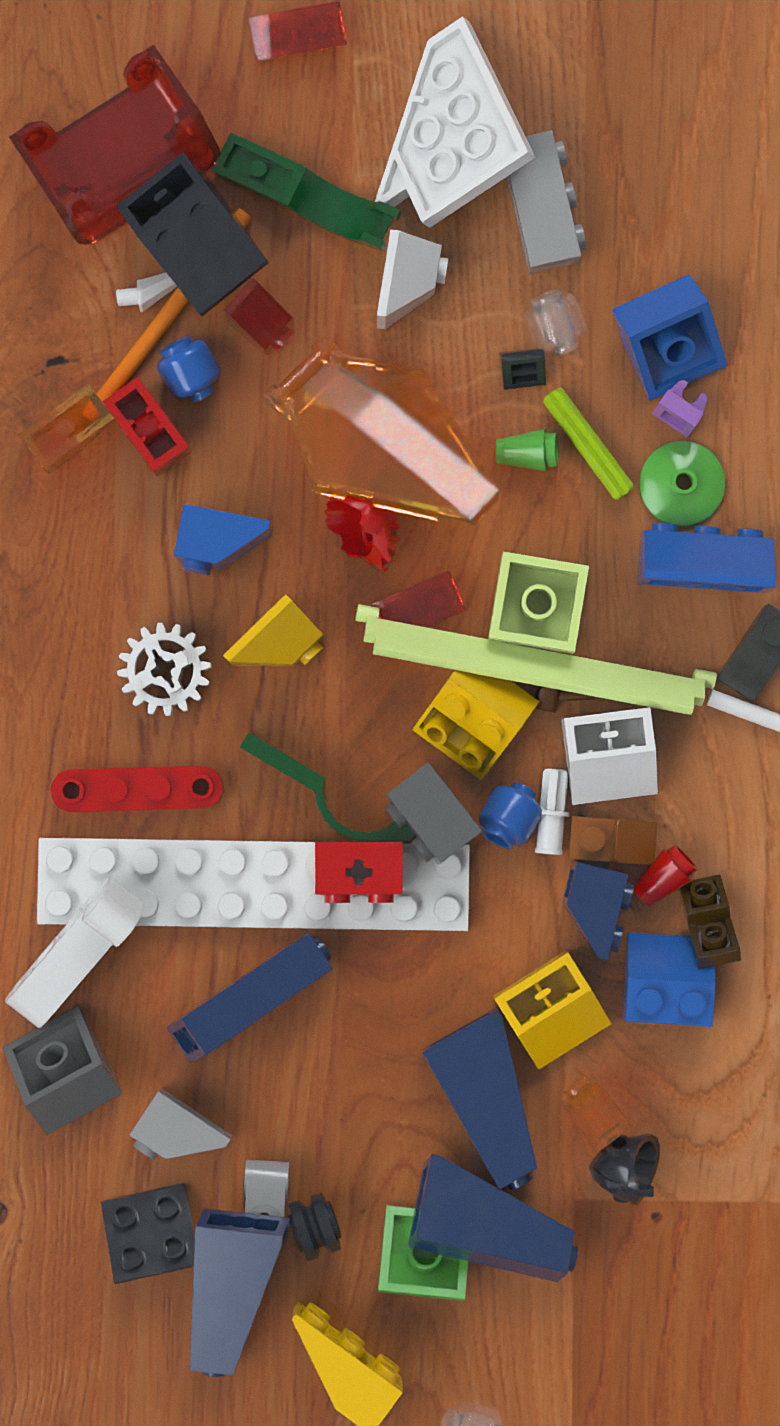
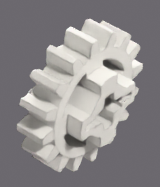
M163 623L157 624L155 634H151L145 627L141 628L143 639L140 642L132 638L127 640L130 647L133 648L131 654L120 653L119 655L120 659L128 663L127 668L117 671L118 676L129 679V683L122 688L123 693L135 691L137 695L132 704L138 707L144 701L148 702V713L152 715L155 714L158 706H163L166 716H172L173 706L177 704L184 712L188 711L186 700L189 697L197 701L202 699L199 692L196 691L198 685L209 686L210 681L201 676L202 671L212 668L211 663L201 662L200 656L206 653L207 648L205 646L194 648L192 644L197 636L191 632L185 638L181 637V626L178 624L173 627L171 633H166ZM159 641L178 643L185 650L176 654L166 652ZM145 650L149 657L145 670L136 675L137 661ZM155 652L167 663L175 662L176 667L171 670L173 677L171 680L174 688L162 676L155 678L154 672L159 669ZM193 664L191 682L184 690L181 684L184 669ZM154 685L163 687L170 698L153 697L145 692L144 689Z

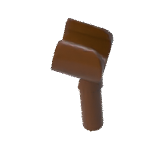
M541 687L535 693V699L540 701L535 709L556 713L559 700H594L595 697Z

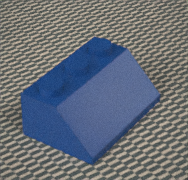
M652 523L651 530H644L641 533L638 570L639 585L767 593L776 587L774 539L763 538L762 530L738 529L737 536L720 535L719 527L695 526L694 533L677 532L678 525Z

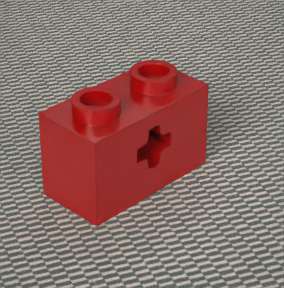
M136 377L103 401L109 413L156 477L191 453L185 440L139 377Z
M315 842V895L324 894V903H350V894H368V903H394V894H403V842ZM358 859L363 860L364 867L372 868V876L364 877L363 884L360 885L355 884L354 877L346 876V868L354 867L355 860Z

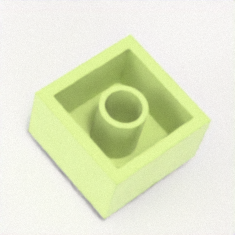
M503 552L488 639L573 654L576 649L589 566Z

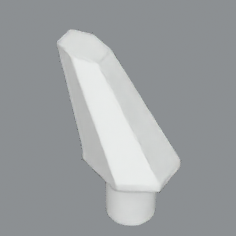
M166 272L137 280L136 288L116 290L118 307L139 305L140 312H143L177 286Z

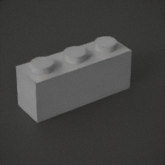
M552 130L525 136L536 158L507 176L529 274L579 263L581 258L580 251L587 249L583 227L581 224L574 225L571 209L577 208L572 182L564 183L561 167L567 166L564 145L562 141L555 142Z

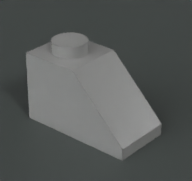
M162 1088L157 1092L129 1134L136 1139L133 1146L152 1159H155L157 1155L164 1159L224 1148L233 1136Z

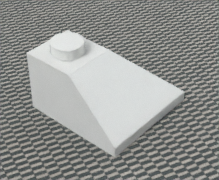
M390 230L377 311L378 329L386 330L433 296L436 283L445 284L449 258L440 257L442 245L402 231Z

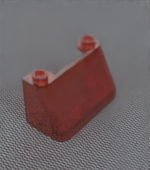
M154 45L134 55L128 61L123 72L128 88L56 133L48 122L36 121L24 125L20 130L9 136L21 158L78 244H93L128 223L117 208V205L180 153L184 152L203 168L205 173L213 168L221 154L220 148L201 111Z

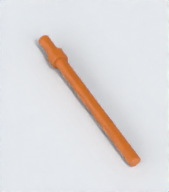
M240 208L234 213L244 228L252 220V217ZM179 288L175 290L84 409L83 413L95 422L98 421L107 409L103 401L124 387L189 302Z

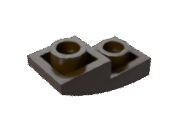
M715 875L695 879L679 889L698 968L702 969L741 961L740 947L731 920L730 906L721 876Z

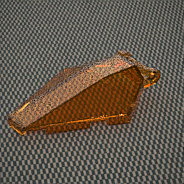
M320 337L312 345V352L279 385H272L264 393L266 402L292 423L313 493L343 500L346 499L347 495L372 500L374 507L438 521L439 516L469 522L471 526L476 525L499 499V489L423 369L345 355L338 350L332 341L326 337ZM323 364H325V365L308 381V379H309ZM301 388L296 400H293L291 397Z

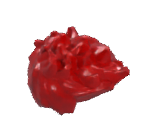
M364 485L359 489H351L344 494L330 498L326 502L327 509L324 510V513L328 516L325 519V523L329 531L339 536L343 544L341 550L346 552L348 557L362 558L369 565L374 564L379 570L386 572L388 570V563L393 561L391 556L396 555L397 547L395 544L400 542V538L396 536V530L400 528V524L396 523L399 519L397 513L388 506L387 501Z

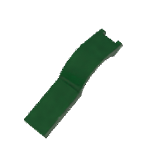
M231 132L212 168V172L216 176L288 208L302 218L335 235L383 251L386 246L383 238L392 220H399L402 214L399 209L384 202L366 200L342 190L316 175L307 167Z
M248 732L240 748L314 791L315 802L324 821L340 835L357 841H411L413 839L414 833L409 827L404 825L399 828L395 822L384 829L372 832L351 830L339 823L327 808L324 796L325 777Z

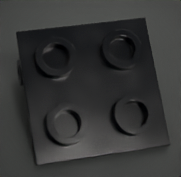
M185 1183L101 1202L114 1284L194 1267L195 1235Z

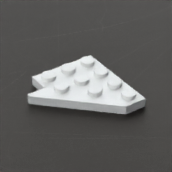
M463 16L427 41L375 202L381 201L395 207L410 197L421 222L429 228L536 158L471 23Z

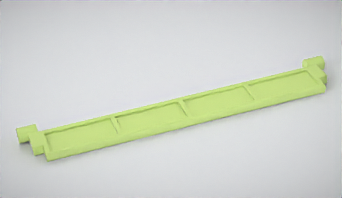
M358 604L355 621L366 623L363 641L374 643V655L692 715L694 705H703L705 688L714 689L716 683V672L694 669L692 678L380 619V608Z

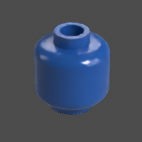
M185 336L160 351L162 358L157 364V370L174 398L184 399L190 397L192 402L195 403L215 391L212 384L219 378L221 370L205 341L192 340L190 336Z
M514 782L512 786L500 785L495 787L479 814V824L483 828L482 835L488 841L505 849H512L514 845L521 846L526 844L542 815V808L534 799L536 793L529 787Z

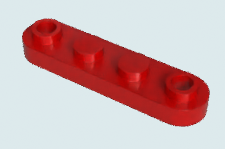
M208 766L70 769L59 773L55 777L51 785V797L55 805L66 812L204 809L215 805L220 800L224 785L219 773ZM205 779L209 783V791L205 795L200 796L194 792L193 785L196 780ZM71 782L76 783L80 788V793L75 799L67 798L64 793L66 785Z

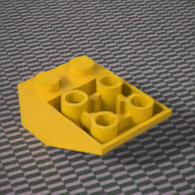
M298 1301L294 1306L292 1321L335 1409L357 1426H379L403 1393L402 1377L398 1374L400 1367L383 1354H379L375 1358L363 1348L365 1342L351 1330L344 1328L342 1332H339L329 1324L330 1316L317 1305L309 1302L307 1307H305Z

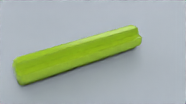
M559 387L549 393L543 400L544 405L611 496L618 500L629 493L633 488V483L566 392Z

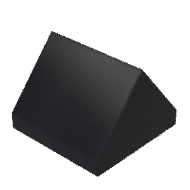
M543 348L499 353L504 390L546 385L545 354Z

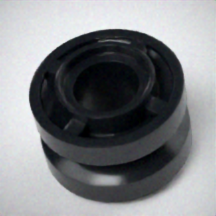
M322 1192L311 1195L309 1206H305L300 1200L289 1203L291 1214L288 1215V1218H290V1225L300 1252L304 1251L308 1261L319 1258L321 1247H325L330 1253L341 1250L339 1241L342 1238L341 1231L330 1201L326 1202Z

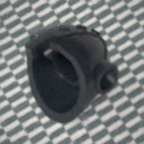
M618 1134L609 1137L606 1142L607 1146L596 1154L589 1165L594 1182L596 1181L600 1187L611 1193L616 1202H631L632 1205H638L644 1197H654V1186L651 1183L660 1158L658 1138L653 1134L630 1137Z

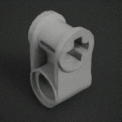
M246 1160L244 1180L245 1213L261 1215V1213L265 1212L269 1213V1216L285 1217V1201L288 1198L289 1162Z

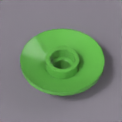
M675 441L661 446L646 460L640 474V494L647 509L660 521L676 524L681 527L691 526L706 520L716 511L724 495L725 476L720 462L707 448L694 442ZM681 474L689 476L692 482L691 487L687 490L678 488L676 485L677 476Z

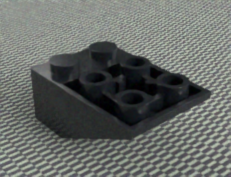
M184 152L180 153L117 205V208L140 241L202 317L269 263L203 168Z

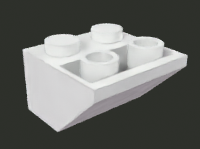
M650 707L563 718L561 720L572 805L658 794L656 747Z

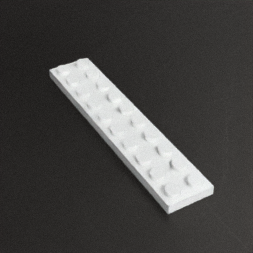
M39 838L37 924L66 925L107 877L111 876L144 902L142 914L136 926L468 931V844H465L438 865L434 859L426 862L412 844L403 843V894H394V903H368V894H350V903H324V894L315 895V842ZM358 859L355 860L354 867L346 868V876L354 877L355 884L360 885L363 884L364 877L372 876V868L364 867L363 860Z

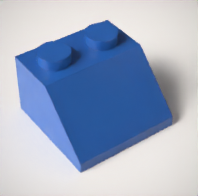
M690 274L612 309L622 343L650 401L664 395L668 389L670 390L680 380L690 383L728 365L709 302Z
M184 504L174 556L179 562L183 563L182 568H185V571L210 576L211 568L217 570L224 569L270 538L273 527L270 520Z
M627 932L622 1019L626 1022L713 1027L715 966L698 968L690 936Z

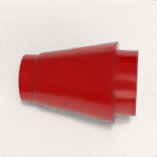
M673 845L669 850L664 848L633 889L640 899L651 907L655 902L660 901L693 881L691 876L698 869L683 850L677 845Z

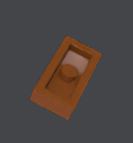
M571 816L568 859L652 865L655 861L657 822Z

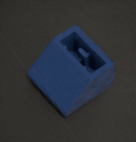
M572 861L562 903L593 954L598 958L608 960L610 951L617 953L619 950L623 927L616 924L620 909L628 910L633 884L627 883L628 874Z

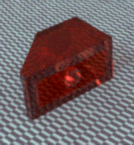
M253 278L246 283L224 309L227 323L266 356L273 349L279 353L295 334L291 330V327L294 325L293 317Z

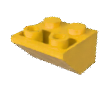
M455 670L412 730L471 774L482 780L540 701L511 680Z
M566 950L493 996L538 1070L612 1024Z

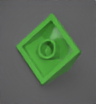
M387 1206L378 1292L465 1301L468 1261L409 1248L408 1241L415 1208Z

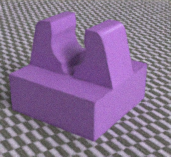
M680 380L670 390H667L652 415L688 438L704 414L703 411L708 397L702 392L695 402L688 403L682 396V392L688 382Z

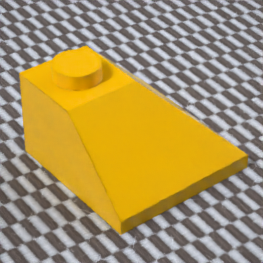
M285 594L223 656L233 666H294L299 661L307 665L323 649L319 641L324 635Z

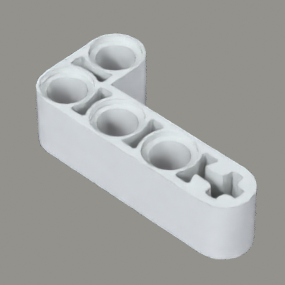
M111 876L107 877L20 978L6 997L5 1003L38 1028L42 1027L112 945L115 947L119 946L128 937L140 920L144 902Z

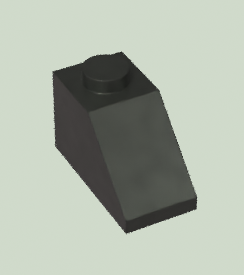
M770 604L762 607L717 676L718 680L752 702L780 666V611Z

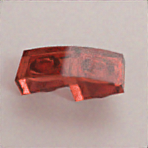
M340 2L308 6L249 18L256 61H265L347 45Z
M450 571L369 605L380 608V619L427 628L467 611Z

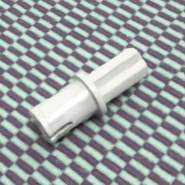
M545 769L543 771L540 800L542 815L538 823L535 853L562 855L564 819L565 816L569 817V812H565L568 772L565 770Z

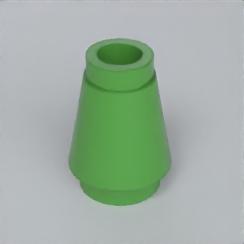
M546 429L496 439L497 464L540 471H548V467H558L559 442L557 432L547 433Z

